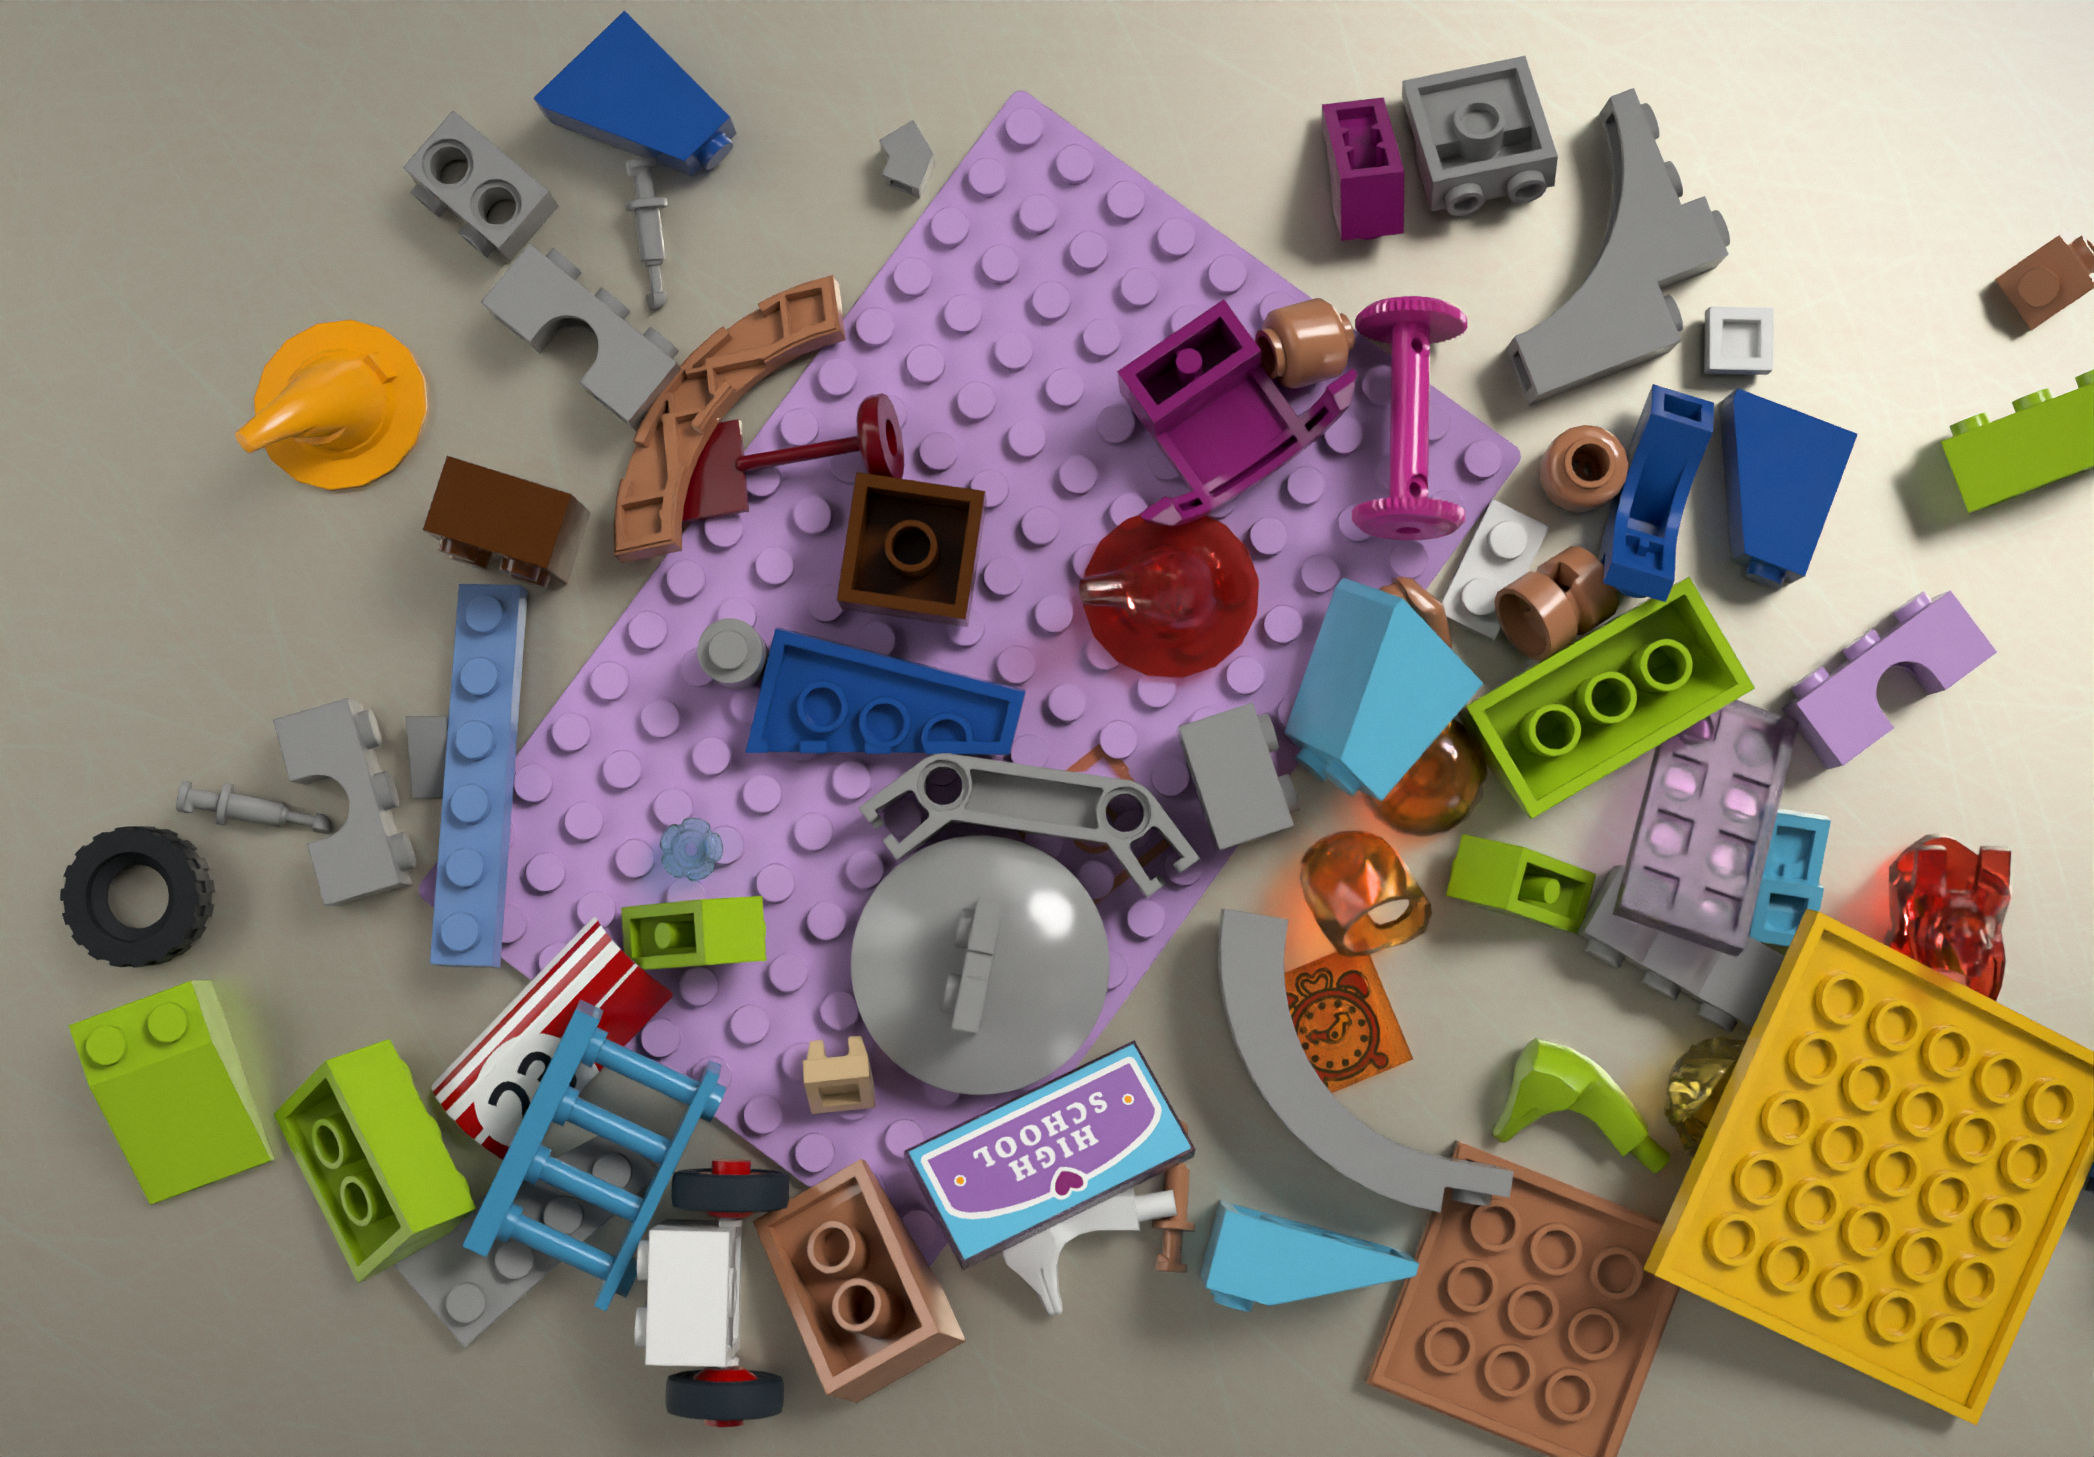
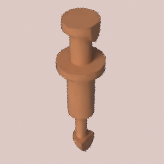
M1175 1118L1183 1134L1188 1136L1187 1124ZM1184 1152L1173 1157L1168 1167L1164 1168L1163 1191L1173 1190L1177 1216L1152 1220V1229L1164 1230L1162 1254L1156 1255L1155 1271L1187 1273V1264H1181L1183 1232H1195V1223L1187 1222L1190 1169H1187L1186 1164L1183 1163Z

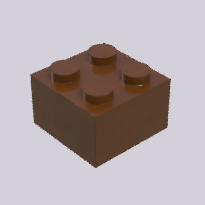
M447 456L423 531L439 540L437 550L450 555V559L483 570H487L490 560L501 563L499 570L511 574V578L547 589L550 579L568 584L591 512L570 493Z
M856 472L837 593V602L840 607L846 610L968 627L987 505L985 491Z

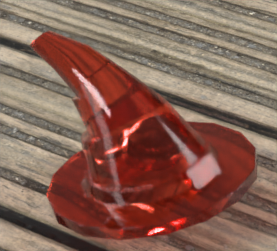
M1137 515L1124 520L1099 542L1085 570L1084 578L1079 582L1078 593L1083 603L1082 606L1093 637L1116 662L1148 677L1185 678L1215 668L1242 645L1257 615L1259 579L1248 549L1225 524L1205 515L1184 525L1167 526L1146 523L1141 515Z

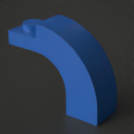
M1655 384L1651 387L1626 454L1629 464L1626 482L1619 493L1612 499L1599 554V561L1604 566L1603 583L1614 586L1624 595L1633 598L1650 597L1666 602L1675 581L1676 543L1683 511L1694 477L1713 434L1714 402Z

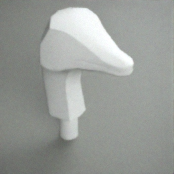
M1114 1186L998 1243L997 1246L1006 1265L1019 1274L1035 1291L1046 1313L1049 1316L1058 1315L1063 1310L1058 1286V1258L1065 1243L1080 1234L1094 1230H1140V1222L1177 1216L1173 1190L1135 1196L1133 1186Z

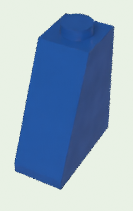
M625 10L533 98L543 115L552 124L642 158H657V164L689 176H693L703 166L710 170L718 165L731 151L734 145L731 139L737 134L731 117Z
M1737 388L1724 399L1720 409L1731 562L1747 567L1745 576L1749 579L1767 586L1781 588L1783 582L1791 584L1805 577L1858 434Z

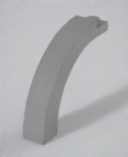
M1221 909L1218 935V968L1224 1011L1233 1041L1249 1076L1265 1102L1282 1123L1315 1155L1344 1176L1373 1192L1407 1205L1441 1213L1445 1187L1453 1188L1452 1200L1470 1204L1491 1206L1492 1195L1510 1198L1514 1171L1502 1166L1444 1157L1412 1149L1375 1132L1350 1113L1334 1097L1317 1075L1302 1048L1294 1028L1288 1007L1284 976V952L1288 919Z

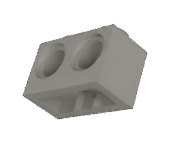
M454 110L403 167L417 184L410 193L439 218L446 210L456 216L465 224L458 233L486 258L495 249L506 260L511 262L559 207L551 193ZM457 159L468 161V170L460 181L454 184L440 182L441 171L448 162ZM503 199H510L516 202L515 213L509 221L499 225L487 222L488 211L495 202Z

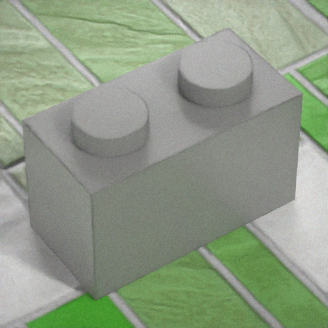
M1252 702L1178 727L1176 732L1216 852L1294 826L1290 814L1300 811V807L1289 775L1277 776L1270 752L1279 750V744L1268 713L1257 716Z

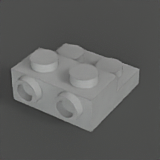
M1526 56L1402 81V98L1417 145L1416 162L1431 212L1447 208L1451 215L1465 216L1479 210L1485 200L1509 196L1510 200L1515 203H1528L1541 197L1548 187L1555 186L1558 155Z

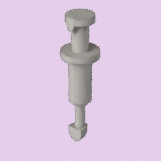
M638 158L625 162L628 176L634 177L636 193L635 200L625 202L626 211H635L640 260L649 268L651 293L646 295L647 306L650 310H655L666 303V292H663L660 272V265L666 259L660 209L668 207V201L665 197H655L652 168L658 167L657 158Z
M182 781L176 802L177 811L193 813L194 808L217 812V825L225 826L228 818L280 827V825L290 822L311 826L313 831L317 833H330V821L326 815L316 813V816L293 812L289 811L288 807L282 802L235 794L233 784L224 783L221 794L192 789V782Z

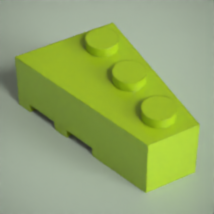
M2094 369L2075 377L2078 389L2053 398L2050 389L2045 388L2012 401L2015 413L1990 422L1987 412H1983L1949 426L1953 437L1941 441V444L1969 514L2038 490L2075 474L2094 469Z

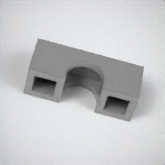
M529 243L481 303L496 319L540 354L551 340L562 331L581 328L593 332L598 339V354L594 364L579 382L591 396L637 432L648 409L680 372V366L673 360L679 350L652 327H649L642 335L624 319L629 315L630 310L602 287L593 295L580 285L576 279L582 272L557 250L552 248L545 256Z
M345 698L274 719L273 723L290 782L307 785L333 778L342 785L349 799V814L342 828L330 837L307 843L324 905L342 906L412 885L408 870L416 868L415 854L405 831L397 832L391 809L399 806L398 794L390 772L388 770L381 772L374 748L382 745V739L372 710L364 711L362 703Z

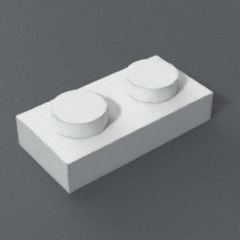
M1492 499L1486 507L1441 600L1445 608L1447 621L1487 641H1494L1501 628L1495 611L1494 601L1496 594L1502 588L1528 572L1550 526Z

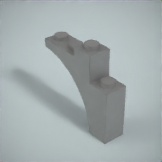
M1634 88L1611 96L1599 113L1608 139L1613 178L1611 212L1599 254L1587 278L1577 292L1546 320L1527 332L1516 335L1506 347L1529 406L1669 353L1681 341L1678 332L1683 330V321L1673 297L1670 295L1664 297L1661 289L1715 269L1729 255L1726 246L1730 245L1728 227L1718 210L1711 211L1706 197L1703 196L1681 205L1679 197L1683 195V187L1679 173L1671 161L1664 162L1655 141L1660 135L1656 116L1648 103L1640 104Z

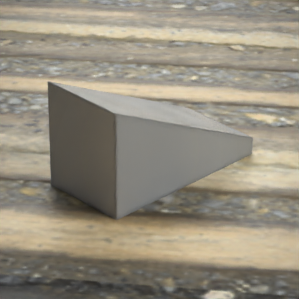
M405 716L412 798L442 799L449 718L446 716Z

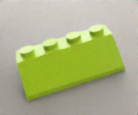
M1687 577L1673 584L1666 602L1648 598L1543 661L1538 662L1466 704L1457 715L1487 766L1526 815L1533 819L1756 688L1691 578Z

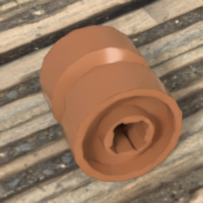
M1570 546L1538 566L1536 572L1530 571L1498 591L1494 601L1496 616L1503 632L1520 653L1531 660L1543 661L1573 642L1576 635L1587 633L1615 615L1618 607L1616 588L1603 583L1604 566L1592 553L1582 547Z

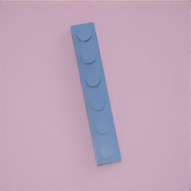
M459 584L430 964L435 966L500 968L528 595V590L521 585Z

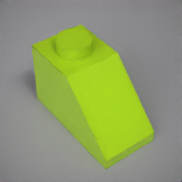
M1462 834L1457 855L1452 862L1451 877L1446 896L1483 909L1580 935L1577 932L1587 912L1596 873L1523 846Z
M762 896L697 899L621 907L624 953L643 970L767 961L765 943L766 924Z

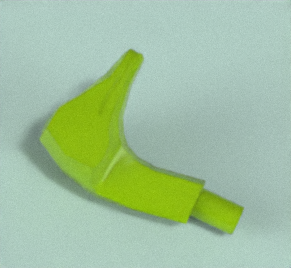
M1535 1038L1528 1042L1516 1058L1513 1080L1505 1108L1492 1132V1135L1499 1142H1509L1522 1129L1544 1116L1558 1111L1572 1110L1594 1121L1623 1157L1628 1153L1632 1154L1652 1173H1657L1666 1166L1670 1159V1154L1648 1135V1125L1643 1116L1607 1072L1593 1060L1564 1044Z

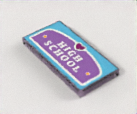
M1134 1040L905 1150L904 1158L962 1271L1193 1158L1196 1149Z

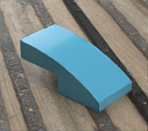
M1762 807L1752 869L1746 935L1759 942L1790 946L1806 909L1820 912L1824 887L1819 883L1831 822L1829 818L1818 814Z

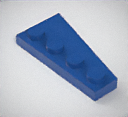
M778 627L774 632L745 753L865 752V754L950 753L1010 755L1026 690Z

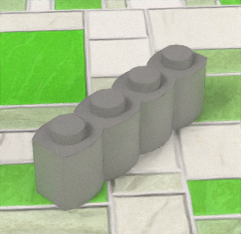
M1623 865L1613 866L1577 932L1590 941L1585 951L1595 958L1617 969L1621 967L1624 960L1646 972L1641 981L1642 984L1673 1001H1676L1680 992L1702 1004L1697 1015L1730 1033L1733 1032L1737 1024L1751 1032L1784 959V956L1734 929L1710 913L1679 898L1657 883Z

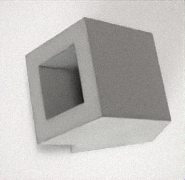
M914 120L879 140L881 150L888 160L882 177L885 185L921 198L935 160L933 151Z

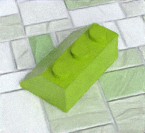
M390 1039L325 1060L274 1113L357 1283L370 1279L449 1234L477 1209L471 1198L467 1180L457 1171L442 1142L441 1131L436 1120L428 1114L413 1085V1078L408 1065L400 1059Z

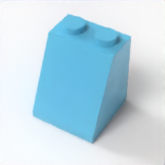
M1343 578L1334 589L1284 734L1301 750L1295 756V759L1321 782H1325L1329 778L1337 787L1350 796H1354L1360 790L1382 801L1484 683L1403 598Z

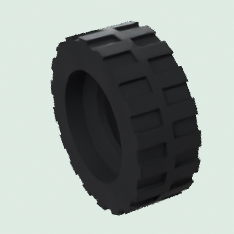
M151 826L114 828L115 831L102 832L93 837V842L89 845H82L74 854L77 857L72 865L67 866L63 876L66 877L65 885L60 890V901H63L65 911L62 913L65 925L70 926L73 932L71 936L75 942L89 950L88 955L96 960L109 961V965L116 967L130 966L136 968L162 964L171 961V958L176 955H182L192 947L190 944L196 938H201L207 928L205 923L208 917L212 916L215 905L212 904V892H215L214 880H210L208 874L210 867L206 859L200 858L195 851L197 847L189 840L178 838V833ZM132 865H145L156 870L163 877L168 888L169 900L164 914L157 922L145 928H132L121 923L113 915L108 902V891L112 880L121 870Z

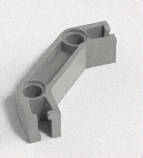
M942 753L923 759L858 807L876 830L885 824L878 813L910 793H914L919 803L929 812L927 820L901 842L895 839L892 833L882 840L899 862L953 822L1106 845L1145 898H1148L1166 884L1160 875L1150 881L1130 849V843L1141 839L1148 830L1155 829L1179 855L1181 859L1173 864L1179 874L1200 859L1152 793L1142 784L1125 779ZM948 769L954 771L962 780L960 796L956 801L948 805L933 803L926 793L928 779L939 770ZM1119 796L1134 798L1143 810L1141 824L1137 829L1130 832L1115 830L1106 818L1107 805Z

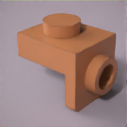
M2067 229L1995 279L2031 331L2094 289V244L2086 235L2082 234L2075 238L2072 232Z

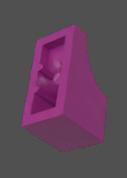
M1384 97L1321 104L1322 128L1330 172L1332 207L1341 241L1353 239L1372 240L1381 236L1404 234V168Z

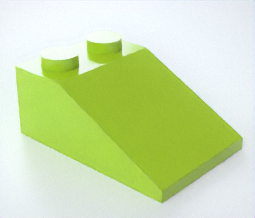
M191 980L68 1025L89 1088L150 1205L274 1160L212 980Z

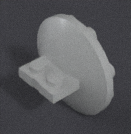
M972 835L941 841L923 848L897 865L881 881L865 905L857 924L851 953V978L857 1007L867 1029L882 1051L894 1063L917 1079L940 1089L970 1095H990L1017 1090L1038 1082L1065 1064L1079 1050L1094 1028L1104 1005L1110 974V956L1104 925L1094 902L1079 880L1065 866L1038 848L1013 839L989 835Z

